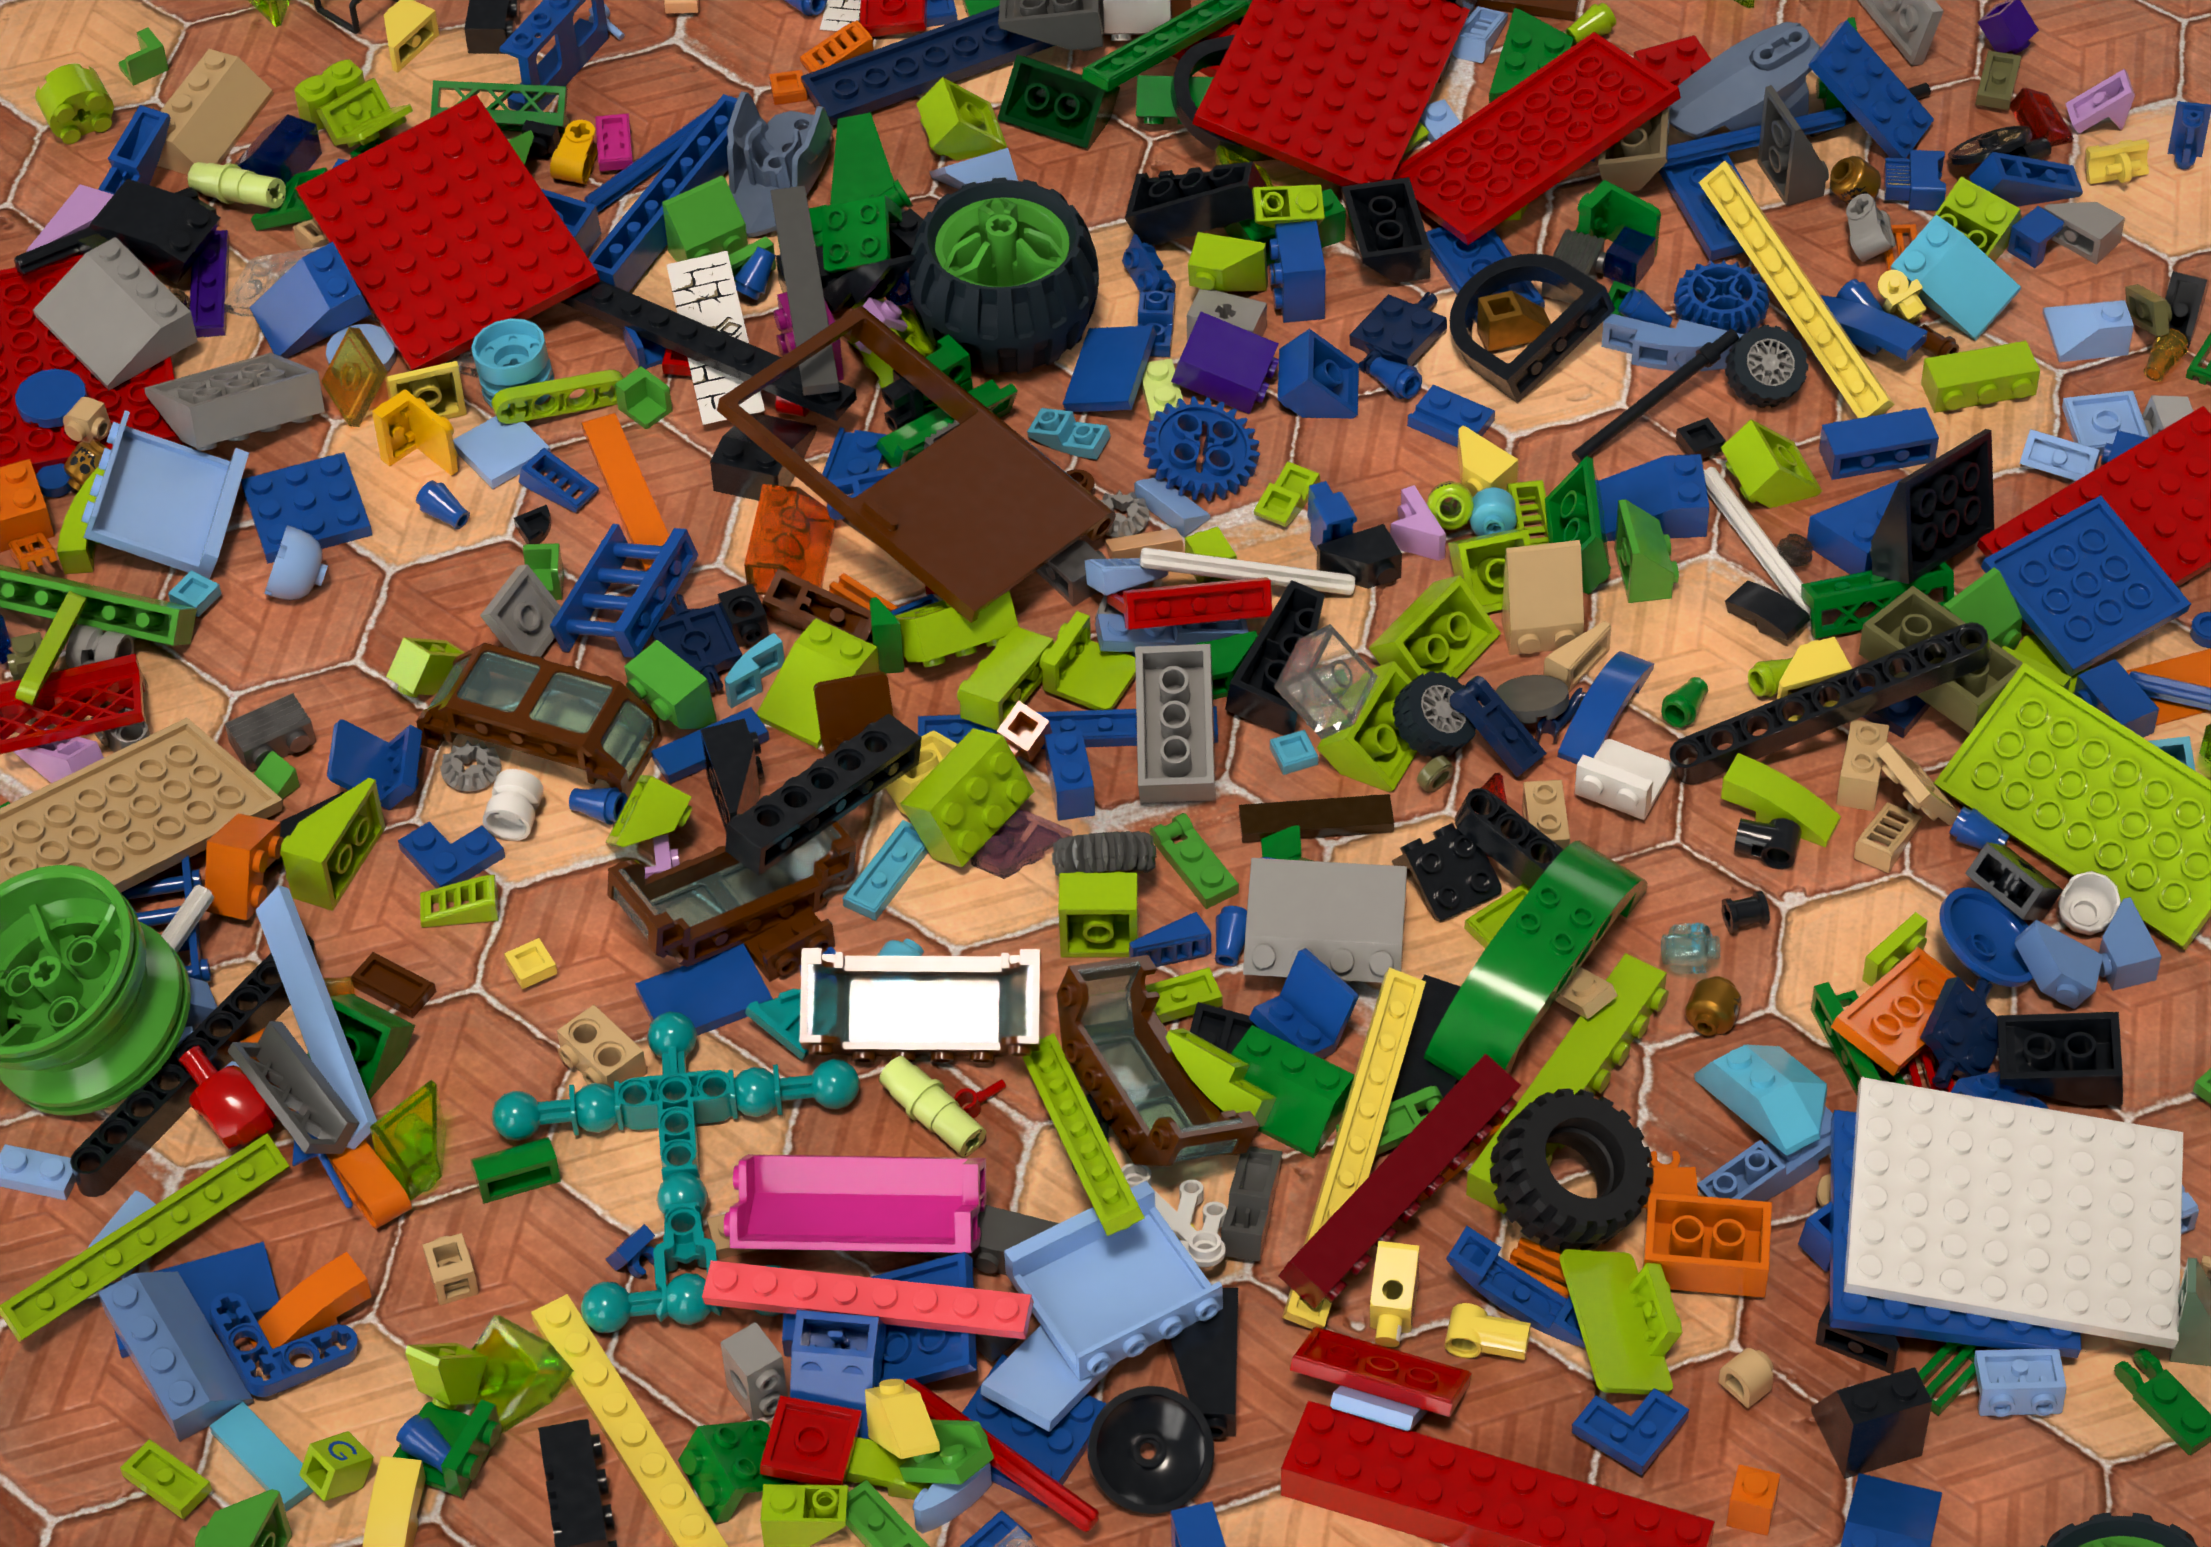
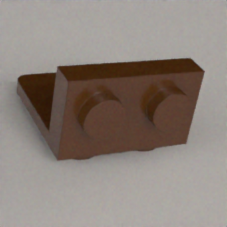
M882 671L822 681L814 685L813 691L824 757L836 750L843 741L850 740L861 733L868 724L877 722L888 713L893 716L889 681L886 673Z

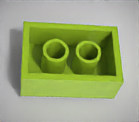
M973 728L900 804L932 859L963 867L1035 791L1003 735Z

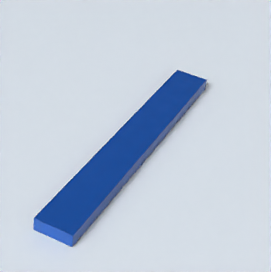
M1213 706L1214 743H1218L1217 706ZM1136 709L1036 712L1050 722L1052 733L1082 729L1085 747L1137 746ZM960 715L918 716L919 736L934 730L958 744L973 728L997 734V730L962 719Z

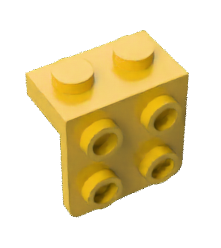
M404 389L372 411L380 458L389 467L414 450L419 449L451 476L458 472V453L454 447L453 426L446 417H439L422 398H416Z

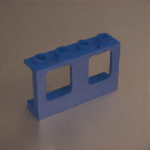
M543 0L499 47L500 52L518 58L522 81L520 84L566 86L609 38L604 0H591L594 23L579 18L575 24L573 23L574 13L586 0ZM555 36L556 45L537 64L538 52ZM513 93L507 98L508 107L519 111L529 102L522 93ZM528 94V95H529V97L532 99V98H533L534 96H536L537 94ZM545 95L536 104L544 111L557 95ZM534 107L528 110L538 112Z

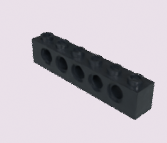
M889 713L877 722L868 724L861 733L850 740L843 741L836 750L823 759L820 758L814 761L810 768L798 776L789 778L769 796H763L756 805L744 813L735 815L727 824L725 851L755 874L761 875L919 764L922 737Z

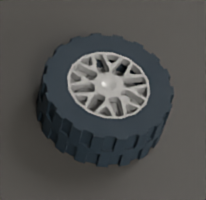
M1762 325L1760 328L1754 327L1747 333H1744L1729 350L1730 354L1726 357L1725 361L1727 363L1725 374L1729 379L1728 384L1730 388L1734 389L1735 394L1739 398L1746 401L1745 403L1757 405L1759 408H1765L1766 406L1776 407L1781 402L1785 403L1805 382L1807 377L1805 375L1809 365L1806 361L1807 353L1803 350L1799 339H1795L1793 337L1794 334L1790 331L1786 332L1779 326L1769 327V325Z
M1434 671L1427 672L1425 675L1421 674L1399 692L1400 694L1396 696L1394 700L1395 707L1393 708L1394 723L1400 732L1401 738L1409 744L1408 746L1412 750L1418 751L1424 757L1430 756L1432 759L1441 755L1449 757L1466 745L1476 734L1475 726L1466 715L1454 710L1450 704L1451 694L1460 688H1465V685L1460 684L1455 677L1446 675L1447 673H1435Z

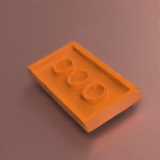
M1917 947L1835 1018L1831 1028L1894 1076L1928 1046L1920 1036L1946 980L1957 976L1921 948Z

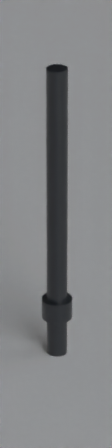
M1729 329L1713 343L1707 342L1696 351L1695 357L1572 452L1574 460L1580 463L1586 456L1590 457L1702 368H1709L1721 359L1720 354L1739 340L1738 334L1733 329Z

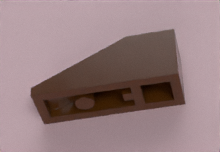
M779 568L762 601L767 616L802 631H805L815 618L864 641H867L872 630L870 610Z

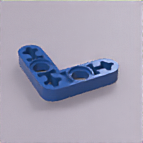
M225 1292L217 1295L211 1302L210 1321L245 1388L254 1396L267 1397L344 1367L353 1362L357 1356V1335L352 1328L346 1325H333L272 1349L246 1300L241 1295L234 1292ZM228 1308L231 1313L236 1312L237 1325L232 1328V1321L227 1313L222 1314L223 1309ZM244 1337L252 1338L257 1342V1346L250 1351H241L234 1344L237 1340ZM338 1341L340 1345H346V1349L340 1350L337 1346H332V1342ZM320 1353H324L323 1359L320 1358ZM296 1354H306L313 1361L307 1367L299 1368L293 1366L289 1360ZM259 1361V1367L265 1376L270 1375V1379L264 1381L261 1376L256 1377V1362Z

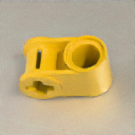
M575 120L566 126L561 141L552 155L550 163L551 178L580 184L587 183L592 166L598 156L597 146L593 143L596 131L591 122Z

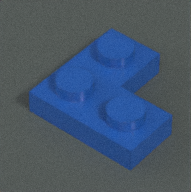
M429 821L398 840L401 852L435 888L469 880L505 858L504 848L483 825L450 844Z
M1654 1388L1632 1416H1629L1596 1395L1573 1422L1572 1433L1642 1476L1688 1419L1689 1409Z

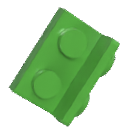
M931 1420L940 1444V1451L911 1457L899 1469L905 1482L963 1484L993 1460L994 1456L988 1444L987 1435L978 1421Z

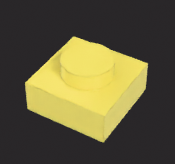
M540 938L504 953L506 964L522 989L557 974L556 964Z

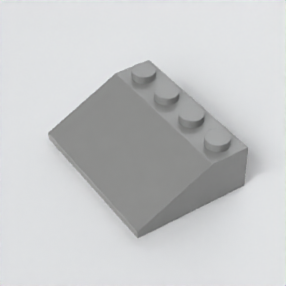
M116 237L85 253L33 309L34 315L108 390L113 389L198 341L191 311Z
M273 353L144 388L145 395L180 440L195 447L197 450L216 448L218 446L217 442L224 440H245L250 437L249 433L259 430L261 432L276 431L281 429V424L287 422H308L313 419V415L325 412L318 371Z
M1251 858L1243 975L1288 977L1298 951L1304 948L1308 949L1343 981L1382 983L1389 967L1401 972L1407 866Z

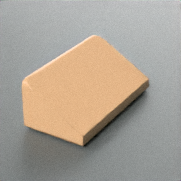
M1176 528L1105 540L1109 559L1140 558L1143 548L1183 552V540Z

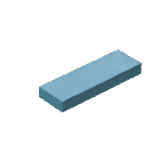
M905 820L901 821L842 898L844 907L875 921L879 918L928 853L911 823Z
M241 1402L209 1426L212 1435L266 1491L271 1489L280 1491L286 1512L314 1492L299 1476L303 1463L244 1402Z

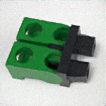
M948 334L937 341L938 350L925 358L969 392L973 389L970 354ZM893 370L894 382L882 389V397L891 408V410L884 413L885 422L893 431L939 408L937 404L895 370Z

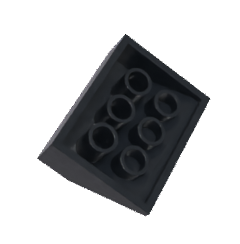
M1984 429L1898 482L1871 540L1872 575L1910 584L1994 530L1992 430Z

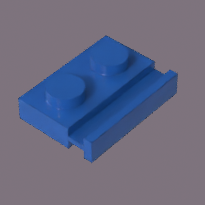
M1433 384L1416 405L1414 413L1408 415L1407 426L1458 448V429L1464 425L1478 435L1483 436L1495 421V410Z
M839 427L822 475L828 480L881 470L885 458L876 445L878 439L886 436V434L855 430L854 433L845 432V428Z

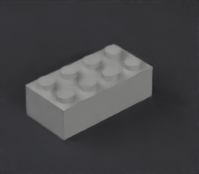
M1211 645L1135 647L1137 763L1140 803L1216 801Z

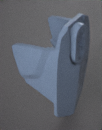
M1784 22L1746 38L1712 59L1677 86L1681 98L1670 105L1669 123L1677 130L1697 139L1724 125L1730 131L1761 125L1765 87L1770 85L1773 86L1793 117L1808 114L1809 91L1806 75L1812 71L1808 63L1818 52L1820 46L1801 23Z
M741 91L727 129L729 188L746 224L747 237H755L776 231L770 190L805 186L806 195L808 194L828 157L833 128L826 110L822 106H817L815 115L788 111L775 115L766 123L760 117L750 94Z

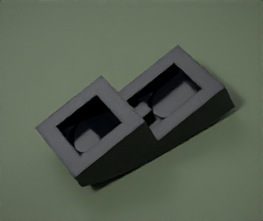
M1748 580L1725 600L1728 613L1756 620L1760 633L1784 640H1789L1810 621L1809 613L1790 599L1765 586Z

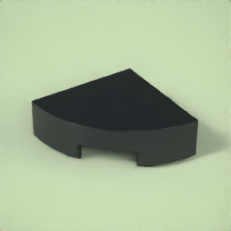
M547 505L514 517L515 527L526 544H540L548 536L551 528V519Z

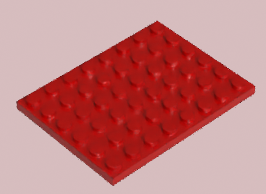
M1252 0L1194 116L1192 124L1339 186L1392 180L1466 23L1470 9L1462 8L1448 0Z
M477 94L295 187L299 198L328 243L333 242L362 296L410 371L443 364L472 349L471 346L475 336L483 328L496 321L510 318L527 320L600 281L598 272Z
M84 254L71 256L27 275H22L16 270V267L0 270V467L30 459L36 474L42 467L56 464L65 465L76 446L80 443L71 439L66 434L64 425L42 428L39 427L38 423L30 421L31 424L25 422L18 413L15 394L19 385L29 376L50 369L68 370L78 375L85 384L87 397L105 404L111 424L113 422L120 424L126 410L130 412L126 426L181 445L186 444L176 435L145 395L144 390L145 387L175 379L171 356L108 390L34 315L33 309ZM141 262L155 276V270ZM107 435L100 443L112 449L113 444L106 442Z

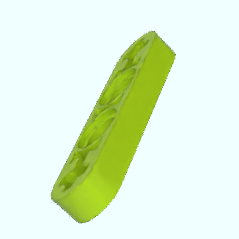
M605 370L510 387L497 392L492 398L491 405L497 419L505 424L612 406L617 404L615 384L624 377L619 371ZM585 389L582 396L574 399L569 398L573 391ZM551 395V399L545 404H535L539 397Z
M72 591L67 593L19 684L15 695L16 699L32 706L34 705L82 614L87 601L86 597Z

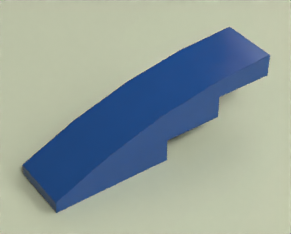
M1820 295L1852 343L1874 355L1883 348L1907 361L1926 342L1928 331L1897 316L1864 304Z

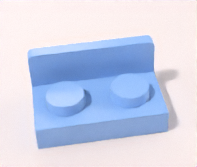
M2059 1349L1975 1350L1974 1365L1980 1393L1978 1402L1980 1416H2046L2063 1412L2067 1387Z

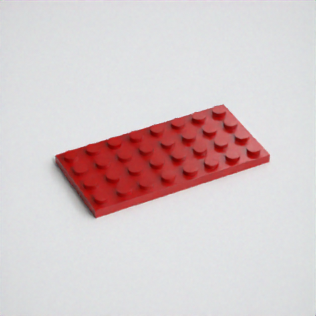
M1593 32L1400 164L1393 179L1409 177L1419 210L1469 245L1681 98L1680 91L1677 86Z
M2204 406L2198 408L1979 539L1977 547L1986 557H1989L2101 495L2177 587L2211 567V413Z

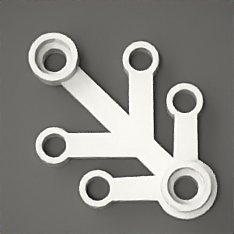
M1130 1163L1121 1168L1130 1188L1146 1180L1152 1186L1151 1170L1146 1165ZM1190 1179L1180 1184V1203L1177 1211L1155 1191V1207L1175 1235L1181 1239L1180 1242L1199 1267H1211L1219 1264L1226 1254L1225 1244L1218 1235L1219 1228L1223 1226L1227 1207L1220 1202L1207 1203L1203 1207V1228L1196 1231L1191 1226L1196 1206L1204 1200V1186L1200 1181Z

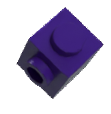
M2008 0L1999 3L1977 22L1994 50L2002 53L2012 51L2013 54H2017L2031 44L2029 39L2039 31L2021 0Z

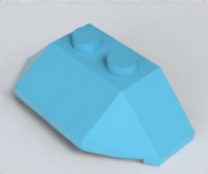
M1743 1045L1710 1062L1694 1074L1696 1082L1786 1156L1820 1139L1821 1123L1828 1091L1827 1083L1780 1046Z

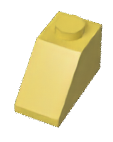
M399 0L384 14L392 69L398 73L439 36L436 12L434 9L414 0Z
M1464 425L1458 429L1457 455L1461 484L1469 490L1472 498L1477 492L1485 488L1496 487L1506 491L1508 483H1517V458Z
M901 1379L883 1380L879 1383V1387L865 1389L868 1438L900 1459L940 1451L938 1438L919 1391Z

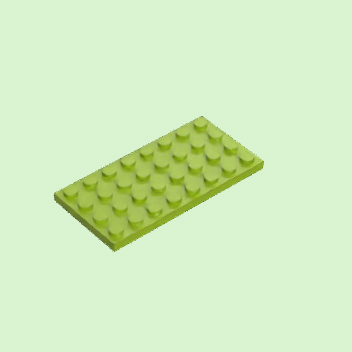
M2023 662L1933 784L1972 811L1973 808L1978 810L2002 829L2004 833L2010 835L2073 877L2090 871L2106 875L2117 885L2121 902L2123 899L2131 897L2145 925L2183 950H2186L2211 917V780Z

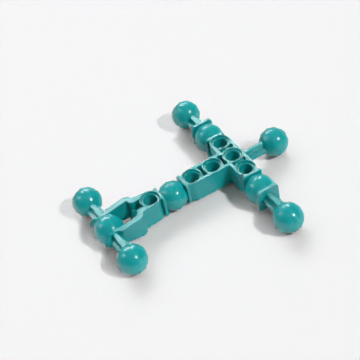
M669 1011L658 1015L650 1023L647 1035L649 1047L655 1055L662 1059L663 1075L627 1079L622 1083L614 1081V1089L607 1084L591 1083L583 1086L577 1093L575 1086L569 1085L570 1099L538 1102L532 1095L523 1091H511L503 1094L495 1102L491 1119L497 1132L507 1140L520 1141L527 1139L539 1129L540 1125L572 1122L574 1136L579 1135V1126L587 1132L600 1133L611 1129L617 1122L619 1130H624V1127L632 1130L659 1128L663 1182L660 1184L656 1201L660 1211L665 1216V1234L663 1237L664 1242L657 1244L653 1251L657 1290L628 1293L625 1288L616 1282L604 1281L594 1284L584 1293L581 1304V1314L587 1325L596 1332L611 1333L621 1330L629 1322L630 1317L656 1314L660 1322L669 1316L679 1324L688 1325L702 1322L711 1311L720 1316L724 1307L705 1305L702 1299L706 1280L700 1275L685 1273L675 1276L668 1284V1273L677 1269L678 1261L688 1264L697 1259L699 1267L707 1268V1274L711 1260L718 1261L715 1243L711 1239L705 1238L703 1232L702 1213L705 1211L708 1193L703 1182L700 1180L697 1124L720 1122L733 1116V1119H737L738 1110L746 1116L760 1117L769 1114L776 1106L778 1115H783L782 1101L815 1098L816 1102L825 1108L839 1109L846 1107L857 1097L860 1086L858 1074L852 1065L844 1060L831 1059L822 1062L816 1067L812 1075L787 1078L779 1077L778 1064L773 1065V1073L765 1068L751 1067L742 1070L735 1078L733 1070H728V1073L721 1070L686 1072L685 1057L694 1049L697 1031L690 1018L680 1012ZM766 1265L768 1267L782 1268L781 1266ZM754 1310L763 1316H776L779 1314H783L777 1312Z

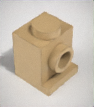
M462 1233L439 1237L432 1242L422 1244L439 1305L479 1294L475 1272Z

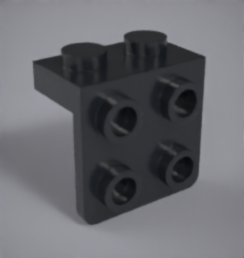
M1453 823L1432 832L1435 839L1425 844L1419 838L1400 847L1402 855L1392 860L1394 866H1407V870H1411L1434 919L1437 921H1443L1492 898L1502 890L1499 879L1486 853L1456 829Z

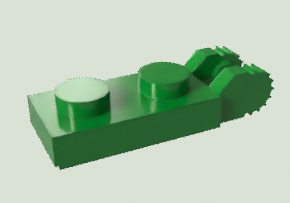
M2141 1348L2133 1354L2137 1367L2150 1379L2146 1383L2143 1382L2140 1373L2128 1362L2121 1361L2115 1365L2114 1371L2117 1379L2133 1395V1400L2188 1455L2191 1456L2211 1442V1414L2167 1369L2163 1370L2160 1361L2148 1349Z

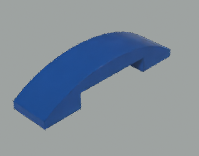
M1622 651L1616 653L1598 674L1583 698L1564 736L1557 757L1574 764H1578L1582 755L1594 758L1604 741L1608 739V734L1633 693L1639 694L1654 669V663Z
M1466 1226L1446 1258L1459 1275L1485 1298L1516 1319L1531 1323L1532 1328L1556 1339L1585 1348L1570 1295L1567 1299L1498 1256L1502 1247Z

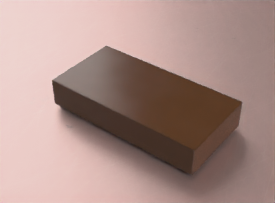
M374 952L349 978L353 988L411 1018H414L436 993L434 983Z

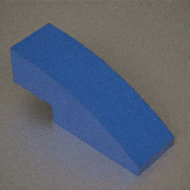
M142 105L138 107L108 157L112 167L98 190L115 194L126 179L147 185L150 184L166 140L171 119L169 114Z

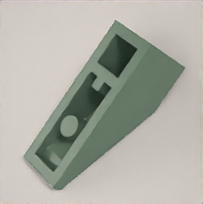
M2188 1257L2178 1295L2179 1320L2177 1332H2179V1341L2175 1349L2170 1348V1362L2211 1366V1282L2197 1258Z

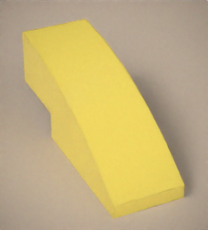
M380 1457L362 1547H413L419 1525L417 1511L426 1481L422 1460Z

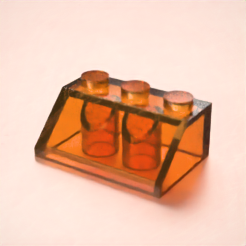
M762 485L744 563L746 584H753L758 595L766 594L778 568L822 588L836 520L830 518L827 507L799 487Z

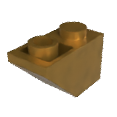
M1512 290L1478 298L1477 329L1488 351L1533 342L1551 324L1543 307Z

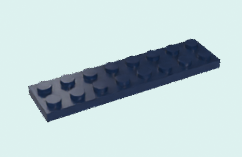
M999 6L803 75L801 76V82L816 108L817 106L825 108L830 124L833 126L837 124L839 118L869 113L928 92L942 77L955 82L1014 61L1017 55L1028 56L1055 45L1000 29L998 24Z

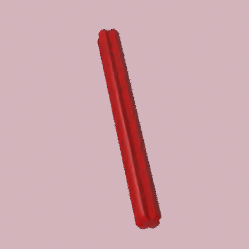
M909 1378L905 1382L920 1392L930 1420L973 1421L917 1380ZM982 1428L987 1435L988 1444L994 1456V1459L990 1461L993 1467L1082 1531L1089 1532L1099 1520L1097 1509Z

